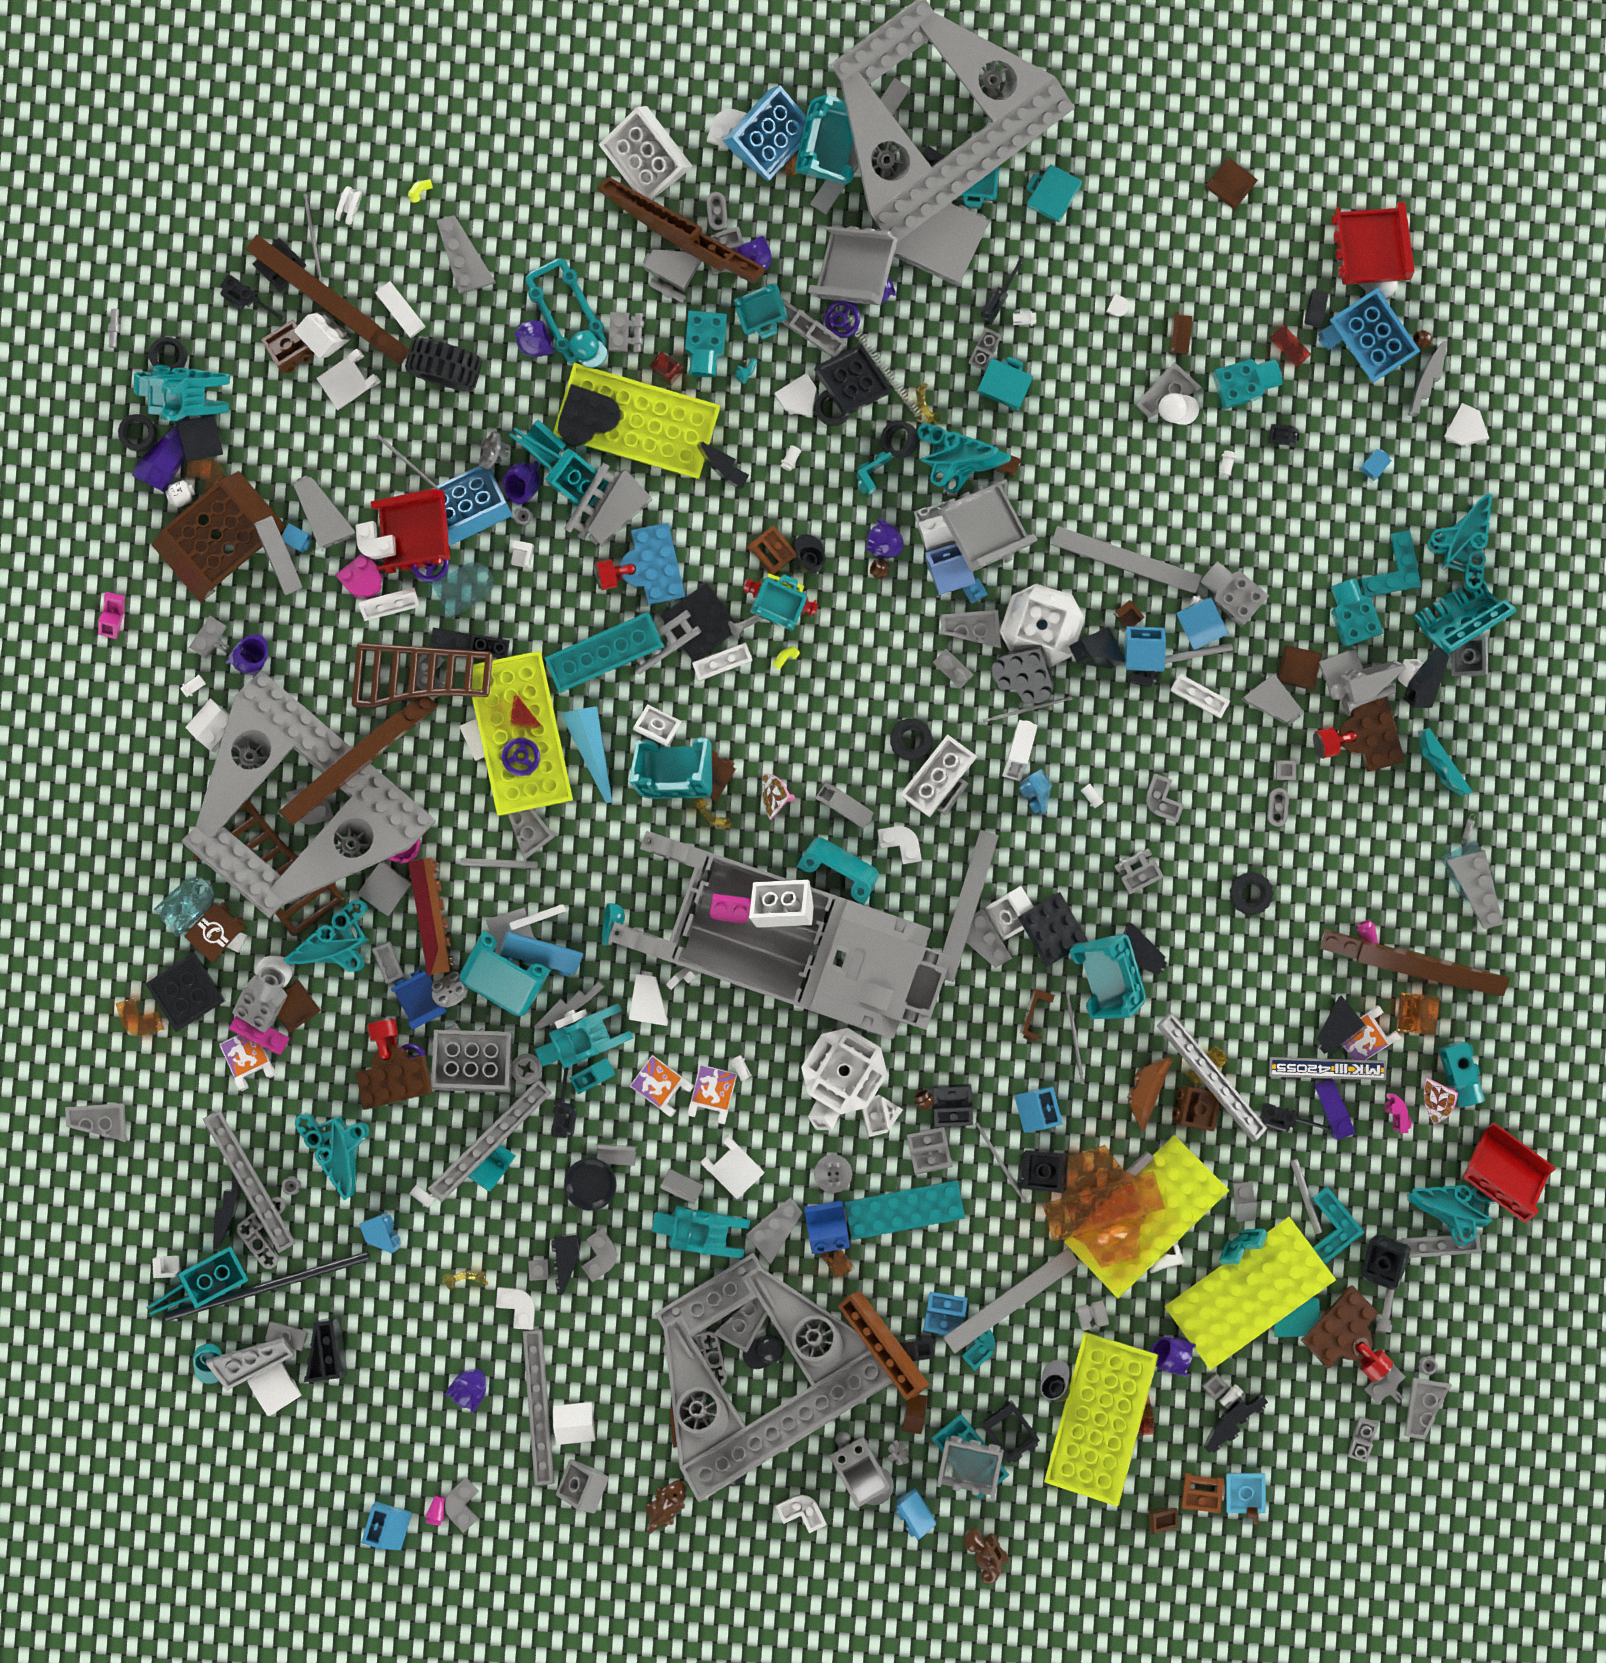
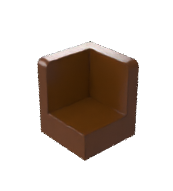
M1131 600L1114 613L1125 628L1126 626L1134 627L1145 618Z

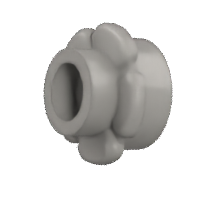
M526 507L517 509L514 513V520L518 525L527 526L533 519V514Z
M294 1176L284 1179L282 1182L284 1193L288 1195L297 1194L299 1188H301V1182Z
M1432 1356L1422 1357L1419 1361V1370L1426 1375L1433 1374L1438 1368V1364Z

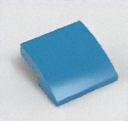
M1212 597L1176 613L1194 650L1229 634Z
M929 1292L923 1332L945 1336L964 1322L968 1298Z

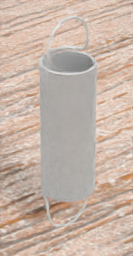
M1470 817L1467 820L1462 837L1465 840H1470L1475 823L1474 820H1470Z

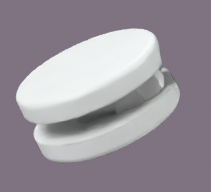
M349 186L344 189L336 211V220L341 221L346 212L345 223L348 225L352 224L361 201V191L357 190L356 192L355 189Z

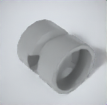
M1103 1300L1092 1302L1091 1306L1084 1304L1076 1307L1082 1331L1093 1329L1094 1325L1098 1327L1109 1325Z

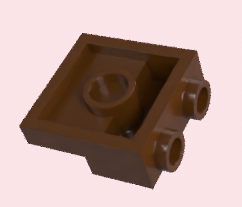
M294 320L261 339L282 374L293 372L296 365L301 362H309L312 359V355L315 354L294 332L297 328Z
M712 750V792L709 798L717 802L735 773L736 768L733 767L735 763L727 758L724 760L717 757L718 753Z
M1182 1085L1181 1089H1178L1176 1093L1177 1107L1172 1111L1174 1123L1214 1132L1220 1102L1211 1091Z

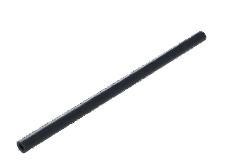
M368 1251L221 1295L196 1309L191 1304L164 1312L166 1322L367 1262L370 1261Z

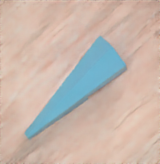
M598 707L561 713L605 802L612 803Z

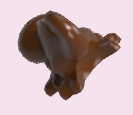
M676 1480L664 1488H657L656 1500L646 1504V1515H651L647 1528L648 1534H652L661 1524H663V1527L674 1524V1513H678L679 1509L685 1508L683 1503L687 1495L685 1483Z
M971 1528L965 1533L964 1545L968 1551L975 1552V1562L984 1570L981 1574V1580L986 1584H993L998 1580L999 1575L1003 1573L1002 1563H1009L1007 1553L1000 1547L997 1535L989 1534L987 1537L988 1542H984L979 1530Z

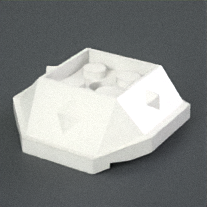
M1035 584L1011 596L1000 633L1010 652L1042 645L1049 668L1073 656L1069 646L1078 641L1085 618L1073 595ZM1040 620L1048 623L1045 630L1037 628V623Z
M849 1028L821 1034L801 1067L808 1095L840 1114L867 1108L887 1076L881 1047ZM842 1065H847L850 1068V1072L846 1076H842L839 1073V1068Z

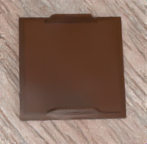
M1228 157L1205 188L1235 210L1258 179Z
M1285 645L1278 672V680L1282 684L1314 691L1322 653Z
M299 980L284 990L287 997L278 1014V1018L289 1033L321 1011Z

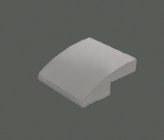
M1351 649L1319 661L1329 693L1332 686L1336 684L1342 685L1340 675H1344L1345 671L1363 669L1356 649Z
M381 861L357 895L389 917L410 888L412 882Z
M525 908L486 920L490 935L497 941L496 954L502 955L500 951L505 933L509 931L507 925L510 922L528 917ZM530 925L509 931L534 938Z
M944 1127L907 1135L915 1175L953 1167Z

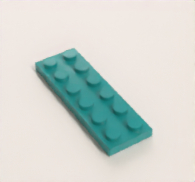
M646 612L545 657V661L558 692L562 693L664 648V645L650 612Z
M958 1180L844 1202L852 1240L965 1219Z

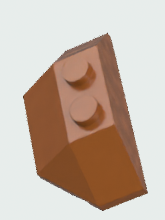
M1168 1056L1143 1066L1141 1070H1138L1134 1078L1137 1081L1135 1087L1130 1088L1127 1095L1129 1099L1128 1104L1138 1127L1142 1130L1146 1128L1173 1058Z

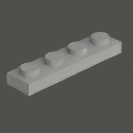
M1479 1233L1466 1246L1456 1245L1451 1235L1401 1238L1402 1243L1407 1244L1411 1248L1409 1258L1481 1253ZM1457 1234V1240L1461 1243H1464V1241H1462L1459 1238V1235Z

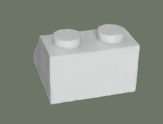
M210 698L185 728L207 749L216 752L221 745L230 714Z
M1022 886L983 909L1004 941L1024 930L1018 916L1034 906Z

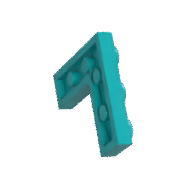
M1410 530L1390 534L1397 572L1361 578L1363 596L1371 597L1421 587Z
M1327 1186L1312 1198L1336 1228L1313 1247L1324 1264L1364 1233L1362 1228Z

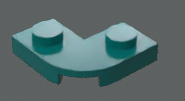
M1265 1229L1241 1230V1235L1232 1241L1228 1239L1219 1258L1222 1265L1239 1264L1245 1249H1262L1267 1237Z
M990 1329L973 1340L975 1343L961 1355L974 1371L993 1353L995 1339Z

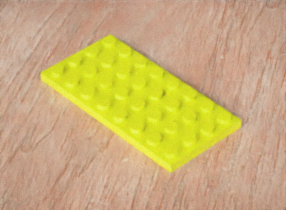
M577 363L573 364L553 432L559 439L563 440L558 430L559 418L570 386L573 384L614 399L619 405L621 413L620 422L615 429L605 434H595L593 439L583 446L700 479L705 459L700 453L697 444L698 442H704L710 445L721 405L594 368H588Z
M541 651L493 660L489 696L486 698L472 697L497 816L573 801ZM484 662L473 664L471 689L482 690ZM516 738L531 740L536 744L540 752L538 767L532 773L525 776H517L510 773L502 762V751L505 745ZM520 744L510 748L507 758L513 756L514 751L520 748ZM526 745V750L529 753L528 759L533 763L534 752L531 747ZM519 753L517 755L518 759L520 760L525 758L524 754ZM514 762L510 764L514 769L517 770H525L529 768L524 763L519 764L517 762Z
M1175 1135L1153 1155L1154 1158L1127 1185L1124 1183L1064 1241L1118 1299L1229 1192V1189Z
M1288 1217L1267 1232L1262 1249H1245L1239 1264L1221 1265L1164 1307L1189 1342L1196 1344L1194 1349L1211 1371L1336 1281V1279L1292 1219Z
M1084 1332L1070 1383V1394L1064 1405L1045 1483L1119 1506L1158 1354Z

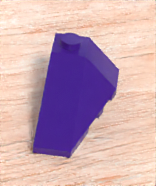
M177 426L171 429L140 458L132 473V476L163 493L168 490V485L172 483L184 461Z

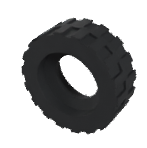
M907 718L894 726L890 735V745L893 752L903 760H919L931 748L932 733L923 721ZM908 730L916 731L921 738L919 746L914 749H908L902 744V735Z
M1255 872L1244 873L1232 882L1229 890L1232 905L1235 906L1236 910L1249 915L1264 912L1270 906L1273 900L1272 896L1274 895L1273 887L1269 880L1262 874ZM1248 884L1258 886L1261 891V896L1255 903H1248L1242 897V890Z

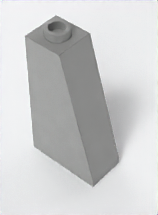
M626 469L622 472L588 529V532L591 534L588 537L595 545L599 543L603 546L652 501L651 496Z
M304 476L297 479V483L293 485L320 549H326L356 536V531L312 477Z

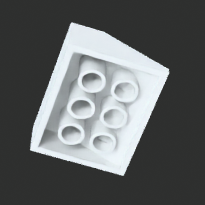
M647 106L636 107L599 144L631 188L651 200L680 179L692 167L691 163Z

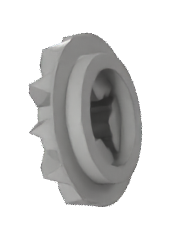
M532 1054L519 1055L512 1063V1076L521 1084H532L541 1076L542 1066L540 1061ZM530 1061V1069H532L534 1073L528 1072L523 1077L524 1070L522 1069V1067H519V1065L526 1066Z

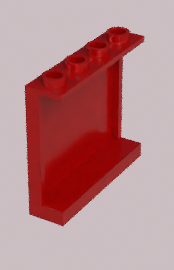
M1397 202L1396 208L1340 212V208L1336 207L1335 213L1331 216L1332 226H1335L1336 230L1334 232V243H1337L1338 249H1336V260L1340 261L1338 276L1342 278L1343 285L1412 279L1415 270L1405 202Z
M429 489L371 501V509L379 510L381 537L393 535L396 543V555L383 558L384 565L378 566L377 570H385L387 574L396 573V569L407 571L412 570V566H416V568L427 567L428 563L440 565L443 564L444 560L450 559L443 490Z
M1493 1122L1483 1131L1463 1178L1526 1224L1537 1215L1539 1209L1536 1208V1204L1548 1176L1556 1170V1167Z

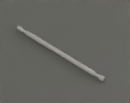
M303 194L319 281L323 283L307 200L308 197L307 194Z
M379 434L376 436L379 440L383 442L384 445H386L393 453H395L401 460H403L428 484H430L434 489L440 490L438 486H436L430 479H428L421 471H419L394 447H392L387 441L382 439V437Z
M1072 696L997 715L989 719L986 718L983 719V722L986 723L991 720L1072 700Z
M1066 993L1080 1082L1085 1084L1070 993Z
M978 1122L975 1123L976 1127L980 1130L981 1135L983 1136L990 1150L994 1154L1001 1168L1005 1172L1012 1186L1014 1187L1017 1194L1021 1197V1200L1024 1203L1026 1201L1025 1198L1022 1196L1021 1191L1014 1182L1013 1178L1011 1177L1004 1163L1000 1159L993 1145L989 1141L985 1132L981 1129L980 1124Z

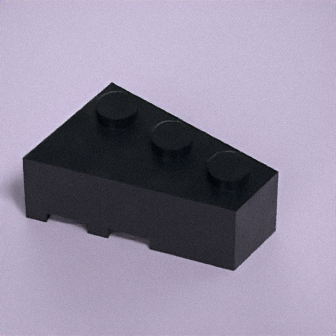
M340 1317L326 1318L314 1322L310 1344L311 1350L307 1360L308 1367L304 1382L338 1379L348 1375Z

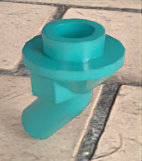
M751 358L747 369L737 366L735 376L738 382L747 383L749 376L754 372L757 360Z

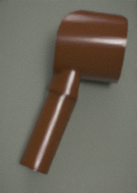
M1247 1507V1519H1253L1255 1526L1259 1525L1258 1507Z

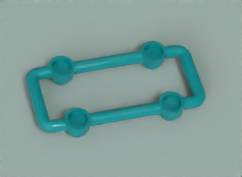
M558 258L528 273L525 281L529 288L528 295L530 300L537 303L556 340L554 344L556 350L563 354L568 363L574 364L579 361L569 351L570 342L567 338L562 337L543 300L544 292L535 285L533 279L560 266L563 271L562 278L564 283L571 286L589 321V331L605 347L607 340L603 333V323L595 318L577 283V273L569 268L565 260Z

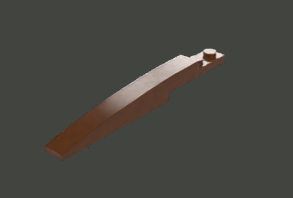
M608 177L597 187L599 192L647 227L720 272L727 269L752 284L764 274L765 267L702 233V227L613 178Z
M256 234L247 246L246 251L400 366L406 359L409 348Z
M429 697L417 698L402 711L395 713L279 811L281 815L292 826L376 760L384 750L436 710L438 707L436 702Z
M1327 929L1324 930L1319 948L1322 950L1355 958L1357 962L1500 996L1505 995L1510 981L1509 977L1400 947L1398 949Z

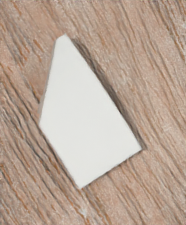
M684 968L675 974L666 985L672 990L682 979L689 984L699 972Z

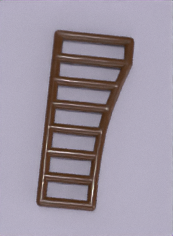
M358 643L356 647L351 704L357 708L374 709L400 701L430 696L486 698L490 694L493 654L488 651ZM364 651H374L370 701L360 700ZM382 652H391L393 655L389 697L378 700ZM400 653L411 654L408 692L397 695ZM419 654L429 655L427 688L416 691ZM437 656H448L445 688L434 689ZM456 657L466 658L464 688H453ZM474 658L485 659L482 690L471 689Z
M247 799L235 814L246 808L252 817L230 833L238 837L257 823L264 832L245 846L252 850L267 838H270L276 847L260 859L267 863L280 852L287 855L290 860L275 870L281 876L299 856L278 837L251 801ZM332 883L307 894L284 912L279 908L275 914L291 936H296L342 903L344 896L336 885ZM329 889L335 898L294 927L288 918Z

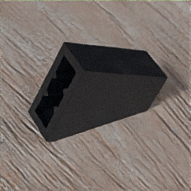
M1109 627L1082 638L1069 646L1078 664L1112 669L1125 662V657Z
M1128 922L1123 934H1126L1130 939L1138 968L1156 975L1164 972L1167 965L1166 957L1134 924Z
M1342 995L1338 997L1317 1037V1040L1320 1042L1317 1046L1324 1054L1328 1052L1330 1056L1368 1028Z

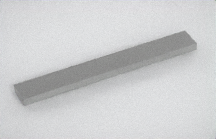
M896 78L893 79L880 99L892 116L911 89ZM853 142L848 165L852 166L855 173L859 165ZM826 180L810 205L827 215L847 184Z
M1059 526L1056 527L1051 545L1193 594H1196L1202 575Z
M982 830L979 832L942 952L952 956L944 980L951 982L955 980L999 835Z
M1172 1012L1168 1013L1158 1023L1157 1027L1251 1141H1257L1266 1131L1267 1127Z
M538 1079L428 1190L442 1203L552 1092Z
M220 1109L203 1118L205 1125L278 1253L294 1245L293 1237Z
M1069 1248L1065 1249L943 1337L955 1354L1080 1263Z
M542 1329L523 1330L535 1486L554 1484L543 1331Z

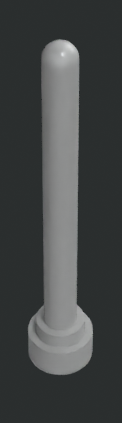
M1388 1288L1386 1290L1382 1318L1377 1322L1376 1330L1391 1333L1392 1324L1389 1319L1394 1290Z

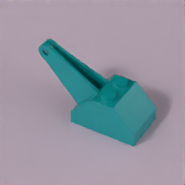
M514 427V432L558 460L552 468L522 440L512 433L509 434L512 439L522 445L550 471L545 478L546 482L578 506L598 471L569 448L560 456ZM602 478L597 488L603 491L609 481ZM592 495L587 505L592 506L598 497Z
M230 1246L177 1274L182 1284L146 1308L149 1309L163 1302L184 1288L188 1294L187 1296L157 1308L149 1313L150 1316L187 1300H191L196 1309L249 1280Z

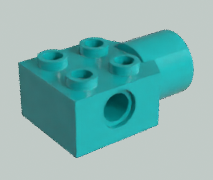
M688 311L685 350L691 356L690 375L698 377L716 376L717 359L724 356L727 314Z
M1253 359L1216 369L1212 373L1223 410L1259 400L1263 396L1264 390L1282 385L1281 371L1275 359L1257 364Z
M1357 578L1331 586L1337 604L1331 611V615L1343 648L1383 634L1372 599L1368 596H1362Z
M1457 1041L1437 1047L1448 1085L1453 1091L1458 1093V1107L1462 1108L1484 1102L1485 1098L1478 1078L1480 1071L1472 1058L1474 1056L1472 1046L1468 1045V1042ZM1461 1059V1060H1462V1064H1461V1066L1459 1067V1066H1458V1061Z

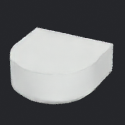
M1115 294L1106 312L1116 317H1122L1128 312L1129 303L1124 297Z

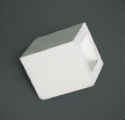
M514 540L511 564L530 569L534 545Z
M1404 659L1403 664L1406 669L1398 676V681L1405 687L1408 686L1409 681L1424 664L1420 659Z
M817 1100L808 1118L816 1130H832L840 1113Z
M180 1256L153 1258V1278L177 1277V1274L180 1273Z

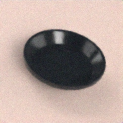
M581 1159L575 1162L565 1175L564 1190L566 1196L574 1206L582 1210L594 1211L603 1208L612 1200L616 1192L617 1181L614 1171L607 1163L600 1159Z

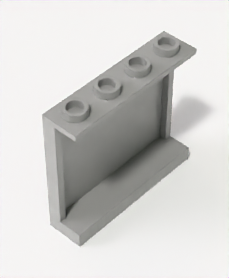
M950 202L897 242L894 257L959 287L981 238L988 227L989 221L986 220V216L980 213L975 215L969 212L970 210L962 205L958 207Z
M833 225V227L825 226V230L831 233L817 286L810 285L808 293L820 299L881 305L898 239L891 235V231L881 229L879 232L871 228L860 230L854 226H849V228H844L840 225Z
M998 479L988 484L987 488L981 486L975 489L971 495L967 492L959 496L957 501L953 498L945 502V507L940 510L971 572L1020 551L1037 541L1035 534L1027 536L1004 492L1002 485L1007 482L1006 479L1000 482Z

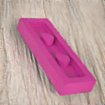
M235 1016L229 1027V1030L281 1056L290 1040L289 1037L272 1028L263 1033Z

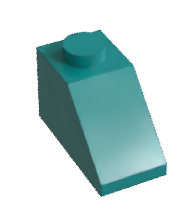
M606 1057L571 1076L569 1079L579 1095L614 1076L615 1072Z

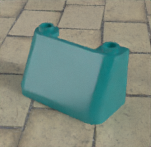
M826 94L811 101L795 164V171L797 173L842 184H848L853 179V168L848 165L853 137L844 100Z
M703 737L693 740L692 746L659 747L652 739L636 740L629 782L640 796L649 799L710 797L712 792V744Z
M818 837L813 839L800 859L797 868L804 872H814L821 863L855 881L851 887V895L855 901L864 905L878 881L879 873L877 869L824 838Z
M483 931L460 973V982L511 1014L523 1016L539 995L550 970L540 964H532L527 971L523 970L493 952L497 941L492 935Z
M1118 934L1076 944L1070 949L1072 960L1076 964L1083 963L1092 996L1086 1003L1090 1019L1130 1018L1144 1005L1146 1000L1145 990L1130 939L1126 934Z

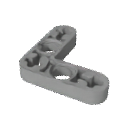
M281 1197L271 1199L272 1202H281L279 1206L281 1210L277 1209L278 1213L281 1214L286 1209L285 1200ZM254 1212L238 1225L237 1233L259 1263L266 1269H272L278 1264L279 1256L259 1231L264 1226L257 1221V1214ZM253 1221L255 1225L249 1229L250 1234L247 1232L243 1233V1224L248 1226ZM255 1239L263 1242L261 1250H256L253 1247ZM267 1248L269 1251L265 1253L269 1257H274V1259L272 1260L274 1264H267L265 1262L267 1260V1257L264 1254L260 1256L259 1253L263 1252Z
M713 1331L697 1333L692 1338L696 1341L699 1350L703 1351L704 1358L710 1368L722 1366V1369H718L720 1376L724 1377L720 1382L721 1386L726 1383L727 1374L719 1338L713 1334ZM707 1335L715 1338L712 1345L713 1348L717 1347L718 1350L706 1352V1349H710L709 1343L704 1341L707 1339ZM664 1344L663 1351L667 1356L666 1345ZM711 1354L719 1356L717 1364L709 1362L708 1357Z

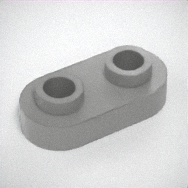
M713 192L707 197L709 226L714 231H722L728 224L726 200L723 194ZM717 200L720 202V204L718 206H714L713 202ZM720 219L722 223L716 225L715 220Z
M1282 788L1274 789L1269 794L1267 819L1275 827L1284 825L1288 818L1289 794ZM1277 794L1282 798L1280 802L1275 800ZM1276 813L1280 815L1278 821L1274 820V814Z

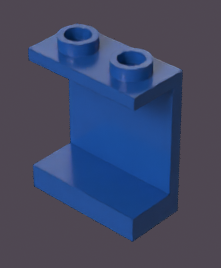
M421 969L412 973V978L406 981L404 978L394 983L395 987L391 988V991L395 992L402 1005L412 1030L448 1012L446 1007L438 1006L432 999L433 990L431 987L433 981L430 975H427V971L422 972Z
M842 1201L804 1207L812 1254L850 1248Z

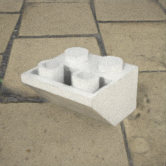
M325 311L307 315L294 330L319 359L329 357L350 340L346 330L338 326L333 321L332 315Z
M945 502L914 511L921 538L927 551L955 543L940 513V510L945 507Z

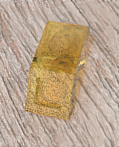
M1214 1045L1205 1053L1218 1069L1229 1059L1217 1045ZM1190 1067L1185 1074L1199 1088L1204 1083Z

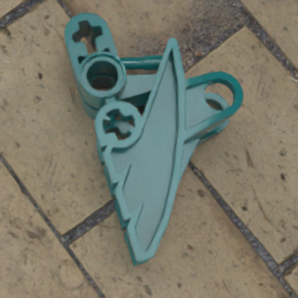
M157 365L153 367V373H134V394L148 397V414L161 415V419L167 421H177L188 415L227 413L229 411V402L204 398L205 387L228 385L230 383V374L187 368H174L170 371L168 366Z
M924 423L918 428L919 438L933 445L932 454L921 458L922 462L933 467L930 476L931 482L936 486H944V489L949 493L959 491L971 473L999 467L1011 459V455L999 451V448L956 432H948L940 426ZM943 473L944 477L942 480L936 482L937 474ZM955 479L956 486L953 489H949L950 481Z
M1485 494L1468 514L1453 527L1436 529L1427 542L1429 551L1445 555L1442 570L1450 567L1464 572L1463 587L1471 593L1478 591L1483 583L1486 556L1482 552L1488 543L1492 494ZM1431 542H1432V544H1433L1434 546H1437V547H1440V548H1439V549H1434V548H1432V547H1431ZM1453 561L1464 564V567L1453 563ZM1473 576H1474V582L1476 583L1475 586H1473V585H1472V582H1470V580L1472 579Z
M362 900L351 901L332 917V925L320 927L315 931L316 933H313L305 940L306 942L300 944L295 949L296 951H292L283 960L287 964L337 963L349 972L362 970L365 966V959L357 948L368 942L369 938H365L357 922L367 913V904ZM355 904L362 906L360 907L361 912L350 914L356 909ZM343 916L346 918V924L344 926H342L340 923V920ZM353 926L359 938L354 937V934L351 930ZM328 929L331 931V932L329 933V935H330V938H329V939L327 938V935H328V932H327V931H328ZM340 933L343 935L345 939L338 940L340 938ZM353 958H355L357 961V966L355 968L351 965V960Z
M615 1004L549 1032L552 1042L535 1049L541 1066L544 1067L560 1060L563 1068H566L634 1039L631 1030L610 1039L602 1019L622 1011L620 1004Z
M309 1113L299 1115L295 1119L296 1129L303 1137L307 1147L318 1149L315 1153L316 1161L319 1165H322L321 1168L325 1174L330 1176V1181L335 1188L337 1187V1191L343 1200H346L355 1194L358 1146L369 1135L368 1125L359 1122L347 1128L341 1116L318 1124ZM303 1119H308L307 1126L301 1125ZM331 1126V1130L328 1132L322 1128ZM356 1127L361 1129V1136H358L356 1134ZM310 1128H315L314 1130L306 1133V1131ZM314 1134L319 1138L318 1143L313 1139ZM331 1139V1144L326 1145L325 1142ZM326 1151L329 1152V1155L327 1157L324 1155Z
M1465 1185L1431 1187L1428 1189L1417 1188L1413 1189L1412 1193L1407 1194V1200L1418 1209L1437 1217L1448 1226L1452 1239L1458 1246H1466L1476 1238V1227L1483 1228L1492 1222V1219L1489 1218V1207L1491 1204H1498L1475 1187L1471 1190ZM1481 1205H1485L1484 1213H1481ZM1457 1234L1459 1235V1238L1462 1241H1464V1243H1461L1457 1240Z
M675 1206L674 1215L655 1212L651 1231L670 1235L668 1243L670 1248L701 1254L743 1258L745 1249L726 1246L725 1242L728 1227L749 1229V1219L703 1210L692 1211L693 1209L682 1206Z

